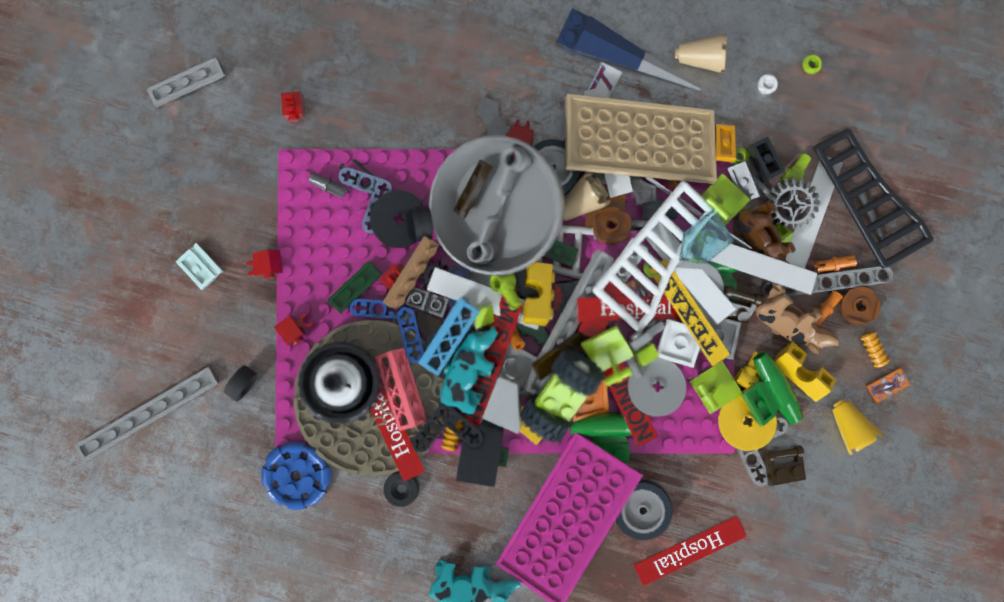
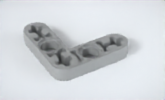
M776 417L777 422L782 423V425L780 426V431L776 429L773 438L787 431L788 423L785 419ZM737 449L750 480L758 486L766 485L768 483L766 467L758 450L744 451ZM749 454H754L757 458L756 462L752 465L748 464L746 460ZM751 468H757L759 473L764 474L761 482L755 479L758 475L755 470L751 471Z

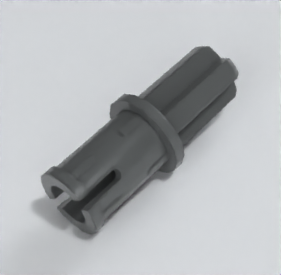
M313 172L309 178L310 184L323 189L325 193L328 191L340 198L346 195L347 189L333 182L331 178L327 179L316 172Z

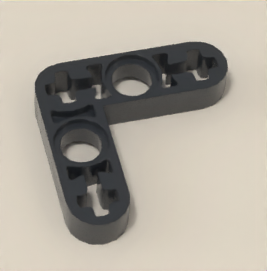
M443 404L436 409L414 437L412 446L417 452L427 451L446 427L471 447L481 446L485 441V435L453 406ZM442 409H449V417L446 416L441 421L435 419L436 416L437 418L442 417L444 414ZM458 420L465 422L466 427L463 431L456 429V422ZM431 423H436L439 427L436 434L429 431ZM468 431L473 435L479 434L478 439L480 441L473 443V437L469 434L465 437L464 434ZM426 435L432 437V440L430 438L425 440V447H418V439L423 440Z

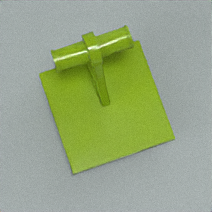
M723 173L701 195L713 208L714 214L712 217L722 227H725L750 201Z
M617 326L581 343L591 361H595L597 367H600L602 371L613 367L614 374L604 379L607 386L617 381L620 383L624 378L633 375L630 367L622 371L619 370L618 364L634 357V353Z
M723 361L698 375L699 377L689 381L709 414L736 399L742 393Z

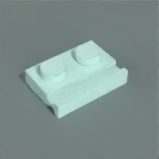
M195 243L191 249L176 261L201 290H204L220 273L224 272L198 243Z

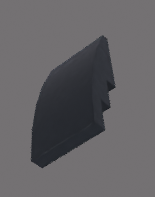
M482 419L480 425L472 423L484 433L485 441L479 447H471L462 441L456 481L495 487L504 427ZM469 431L464 434L465 437L467 434L471 435L473 443L480 441L478 439L479 434L473 435Z

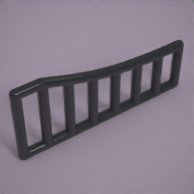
M845 129L814 146V152L881 268L886 269L933 242V236L924 221L881 178L851 129ZM847 138L852 148L828 160L823 150ZM856 154L862 164L837 176L832 166ZM867 170L872 180L847 193L842 183ZM877 185L885 193L883 196L859 209H856L851 200ZM889 200L898 207L897 210L866 226L861 217ZM903 214L913 221L911 224L877 243L871 235V232ZM919 228L924 237L923 239L885 259L880 249Z

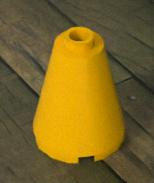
M842 399L833 405L835 409L832 412L849 455L853 454V449L858 452L877 441L875 436H884L849 400L845 402Z

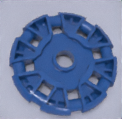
M291 441L286 442L284 446H277L267 455L265 466H262L261 481L262 485L267 489L266 494L277 505L280 506L282 504L290 510H302L311 504L314 506L326 495V488L331 482V470L326 461L315 453L316 449L314 447L306 445L305 442ZM287 452L291 455L288 458L284 455ZM302 452L308 454L307 459L300 457ZM273 464L279 465L277 470L272 468ZM314 464H318L320 469L316 470ZM292 471H299L302 475L301 479H294ZM277 480L279 486L274 488L272 482ZM315 480L320 482L319 486L313 485ZM307 492L309 497L304 499L302 494ZM285 493L292 495L291 499L284 497Z

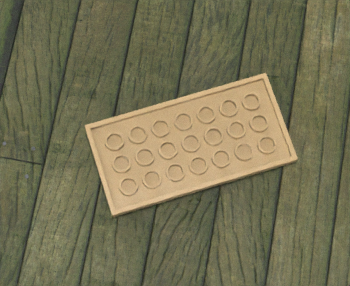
M567 94L565 97V169L714 184L717 181L714 110Z

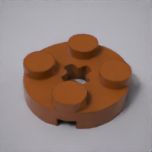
M605 207L593 219L592 230L601 244L615 245L628 239L631 231V219L626 212L620 211V208ZM610 222H612L613 225H617L614 229H610L607 227L609 226Z
M855 287L847 290L842 296L840 314L849 323L865 325L876 319L879 315L881 305L873 290L867 287ZM862 301L864 309H860V311H858L856 303Z

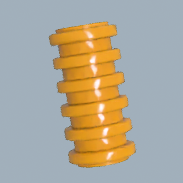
M870 331L863 334L860 339L864 341L865 350L869 351L868 356L871 357V362H874L873 366L879 368L888 364L891 360L887 358L888 354L884 352L885 348L882 347V342H879L880 337L876 336L877 331Z
M462 420L456 422V429L462 431L461 427L464 426ZM446 427L447 431L444 432L445 438L442 439L444 443L441 444V447L445 450L457 451L458 439L460 437Z

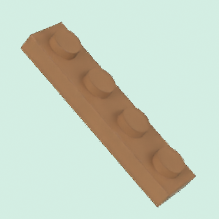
M426 236L423 237L384 299V304L395 309H399L404 304L408 293L414 288L420 274L424 272L427 263L436 253V249L439 246L437 242Z

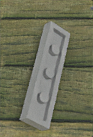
M215 57L146 89L154 106L159 107L225 77V73L219 60Z

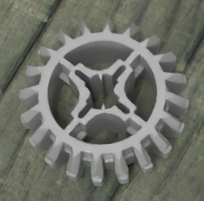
M792 177V182L785 178V184L782 185L779 181L777 182L778 189L776 187L771 188L773 193L768 194V198L771 200L766 202H773L776 206L777 211L771 214L772 219H776V224L783 222L784 228L790 224L791 229H794L795 224H798L801 228V222L804 221L806 224H809L808 218H815L812 212H819L816 206L820 205V200H817L820 196L819 193H814L816 187H810V181L804 184L803 178H800L798 182H796V177ZM790 190V193L787 197L781 198V200H779L780 196L783 193ZM797 190L805 192L809 199L797 196ZM793 196H794V198H795V200H796V203H795V205L793 206V210H792V207H791L790 203H791V201L793 200ZM777 207L788 209L790 216L781 213ZM806 208L805 211L797 215L798 210Z

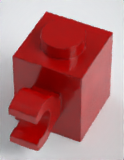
M300 91L281 93L282 116L289 122H298L300 119L305 118L304 97Z
M517 119L515 126H511L510 133H506L505 137L514 138L532 146L534 130L529 129L530 122L527 121L525 126H520V119Z
M267 249L252 253L253 261L246 262V265L253 266V270L248 272V275L263 276L264 279L275 278V274L283 273L279 250Z
M393 263L379 281L391 290L403 271L404 266L401 263L398 266Z
M307 313L302 314L298 320L294 316L289 315L274 326L287 346H297L304 341L303 337L306 333L302 327L310 328L314 325L313 321L309 324L304 323V319L308 316Z

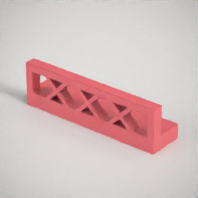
M404 347L375 356L398 430L401 431L426 423L428 420ZM385 357L388 358L389 368L384 364L383 358ZM391 377L395 380V387L391 385ZM396 396L400 397L401 405L397 403ZM403 414L406 416L408 421V424L404 425L402 420Z

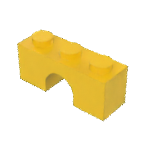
M535 262L525 269L524 287L534 288L538 292L539 298L526 299L523 305L522 323L546 326L548 321L552 320L553 308H550V302L553 301L554 290H551V283H554L555 272H552V264Z
M791 342L777 354L774 361L794 384L817 402L832 391L837 380L823 367L817 371L805 369L802 364L807 353L797 344Z

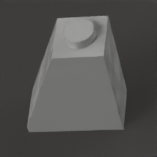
M502 371L482 418L518 434L523 424L521 421L522 417H520L522 411L520 378H517L512 372Z

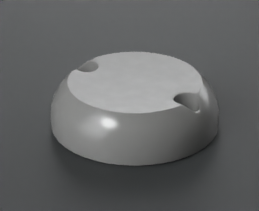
M502 136L478 138L465 143L451 153L443 162L434 178L429 200L432 227L443 249L460 265L469 270L488 275L514 273L527 268L543 257L551 248L560 232L565 210L563 188L550 162L529 144ZM515 154V158L512 164V157ZM482 159L490 164L492 169L465 219L454 211V207L478 161Z

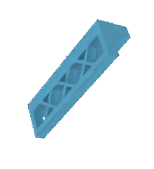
M464 295L459 298L419 361L420 365L439 376L480 312L478 308L468 303L470 299ZM465 307L474 312L470 319L462 320L461 312ZM460 324L461 334L452 336V326ZM450 340V351L442 352L440 345L443 341ZM436 356L440 357L441 362L438 369L429 364L431 359Z

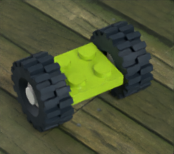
M569 348L564 349L553 364L552 370H554V374L540 395H533L520 413L521 421L525 422L524 425L530 428L529 431L535 432L537 437H543L545 441L550 440L551 443H558L562 440L572 425L571 418L588 395H594L605 379L604 372H602L600 367H597L595 361L592 362L588 356L585 357L583 353H578L574 349L572 351Z

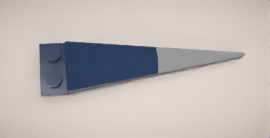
M573 8L555 43L574 53L634 69L697 91L701 90V87L592 16H587Z

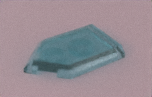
M714 209L683 233L680 261L706 264L734 242V239Z

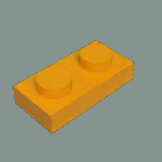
M716 124V161H735V126Z

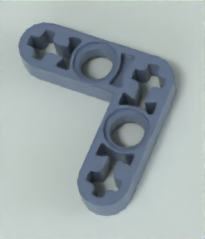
M343 168L339 172V180L344 185L372 194L362 227L367 233L374 234L372 229L368 230L369 227L366 224L367 222L370 223L369 214L373 204L378 199L375 198L376 195L379 197L381 195L379 187H383L386 184V187L389 189L388 192L393 191V187L387 180L352 168ZM348 172L354 178H357V174L360 175L357 179V185H354L355 181L352 179L345 181L346 179L343 175L348 174ZM363 178L371 180V185L368 188L361 186Z

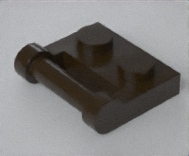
M726 285L723 294L736 309L726 319L747 324L756 307L761 304L762 295L742 292ZM730 297H735V298H738V299L746 300V301H749V303H745V302H741V301H738V300L730 299Z
M801 445L794 446L792 449L764 452L769 486L806 480L803 461L804 449ZM794 456V461L774 464L775 459Z

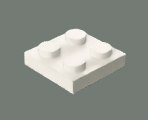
M667 319L664 324L666 328L662 331L657 348L659 358L694 368L700 348L685 324Z

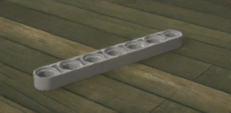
M880 266L817 275L812 293L887 283L892 280L893 272L890 267L883 269L887 272L885 280L880 279L878 276L879 271L883 269ZM862 272L867 273L869 276L866 283H863L859 278ZM842 275L849 276L850 282L848 285L841 283ZM824 277H827L831 280V286L829 288H825L822 285V279ZM767 282V283H764V284L762 285V287H761V290H760L761 295H762V296L767 295L766 292H765V288H766L768 285L774 286L775 284H778V283H775V282H771V283ZM795 289L791 293L784 292L788 296L807 294Z

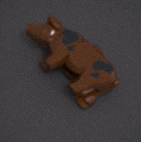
M766 202L761 206L741 209L738 218L739 226L747 245L752 248L750 250L789 263L786 261L787 254L794 253L796 250L792 242L781 243L778 231L772 224L771 213L777 211L773 202Z

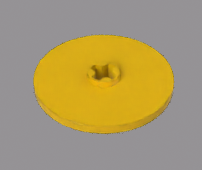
M740 395L721 407L718 425L721 435L731 446L739 450L752 451L764 447L771 441L776 431L777 418L775 416L765 426H759L743 397ZM745 416L746 418H751L752 420L750 422V427L748 425L743 424V422L745 421Z

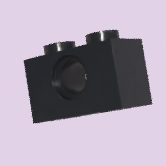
M768 137L745 149L763 183L785 171Z

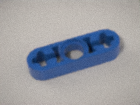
M355 299L350 304V311L355 316L397 319L395 312L389 311V316H386L388 308L383 303L384 300ZM358 302H361L362 306L368 307L367 303L370 302V314H367L368 310H361L360 313H358V311L354 309V306H357ZM378 303L384 307L383 313L379 315L373 312L374 305ZM403 311V315L400 318H403L407 311Z
M404 307L398 311L397 319L407 358L411 362L417 363L424 355V350L415 314L412 309ZM403 311L412 314V317H409L410 324L414 322V327L408 326L403 329L402 325H406L405 319L400 318L403 315ZM409 329H413L416 332V338L412 341L407 340L405 337V333ZM419 341V345H415L416 350L421 351V354L418 355L419 359L410 356L413 350L412 346L407 347V343L413 344Z

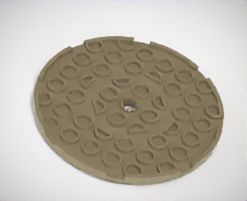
M364 320L343 325L329 332V334L317 342L308 352L303 362L306 361L309 354H312L315 349L332 342H348L358 345L369 352L376 360L375 356L404 347L400 327L398 324L380 320ZM407 330L405 337L407 340L412 341L416 338V333ZM421 338V342H422V346H423V350H424L426 341ZM419 341L413 344L407 343V347L412 346L413 350L410 356L419 359L418 355L421 354V351H417L415 346L419 345ZM385 357L383 358L384 364L389 368L388 358ZM408 359L428 420L436 409L443 405L440 402V391L445 379L438 377L420 365L419 362L414 363ZM300 366L295 381L294 411L300 431L310 446L316 449L315 453L330 465L356 475L378 476L399 471L378 426L387 424L386 420L381 416L374 418L371 411L364 417L345 424L328 423L316 418L304 406L303 400L299 395L298 376L302 368ZM391 377V385L395 387V380ZM396 396L397 403L401 405L400 397ZM386 399V400H384V401L381 403V411H382L384 414L389 415V414H392L393 411L387 413V412H385V411L383 410V408H382L383 403L386 402V401H389V399ZM442 409V412L444 413L442 417L437 418L436 416L435 419L441 421L444 417L447 416L448 409ZM403 414L402 420L404 425L408 424V421L406 416ZM381 418L384 420V423L377 425L375 419ZM425 423L405 429L411 443ZM431 423L429 431L436 434L439 427L436 423ZM426 435V437L423 440L418 439V447H425V440L427 438H430L432 440V437ZM416 451L418 458H421L427 452Z

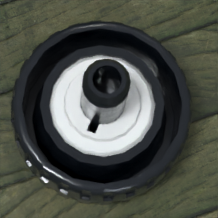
M332 342L315 349L312 354H309L306 361L303 362L298 376L299 395L303 400L304 406L316 418L328 423L345 424L364 417L374 408L382 390L381 372L376 360L362 347L348 342Z

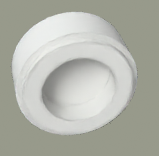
M770 74L762 76L757 83L758 90L766 95L773 93L778 86L777 79Z

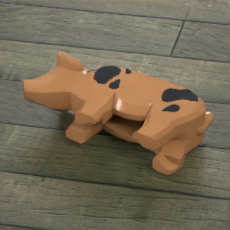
M775 284L771 288L770 293L763 296L761 304L755 309L759 320L770 327L774 334L782 335L796 344L805 345L815 354L819 355L821 349L828 346H839V337L826 329L817 327V320L823 316V313L817 308L808 313H803L799 308L791 304L793 301L784 293L786 291L784 285Z

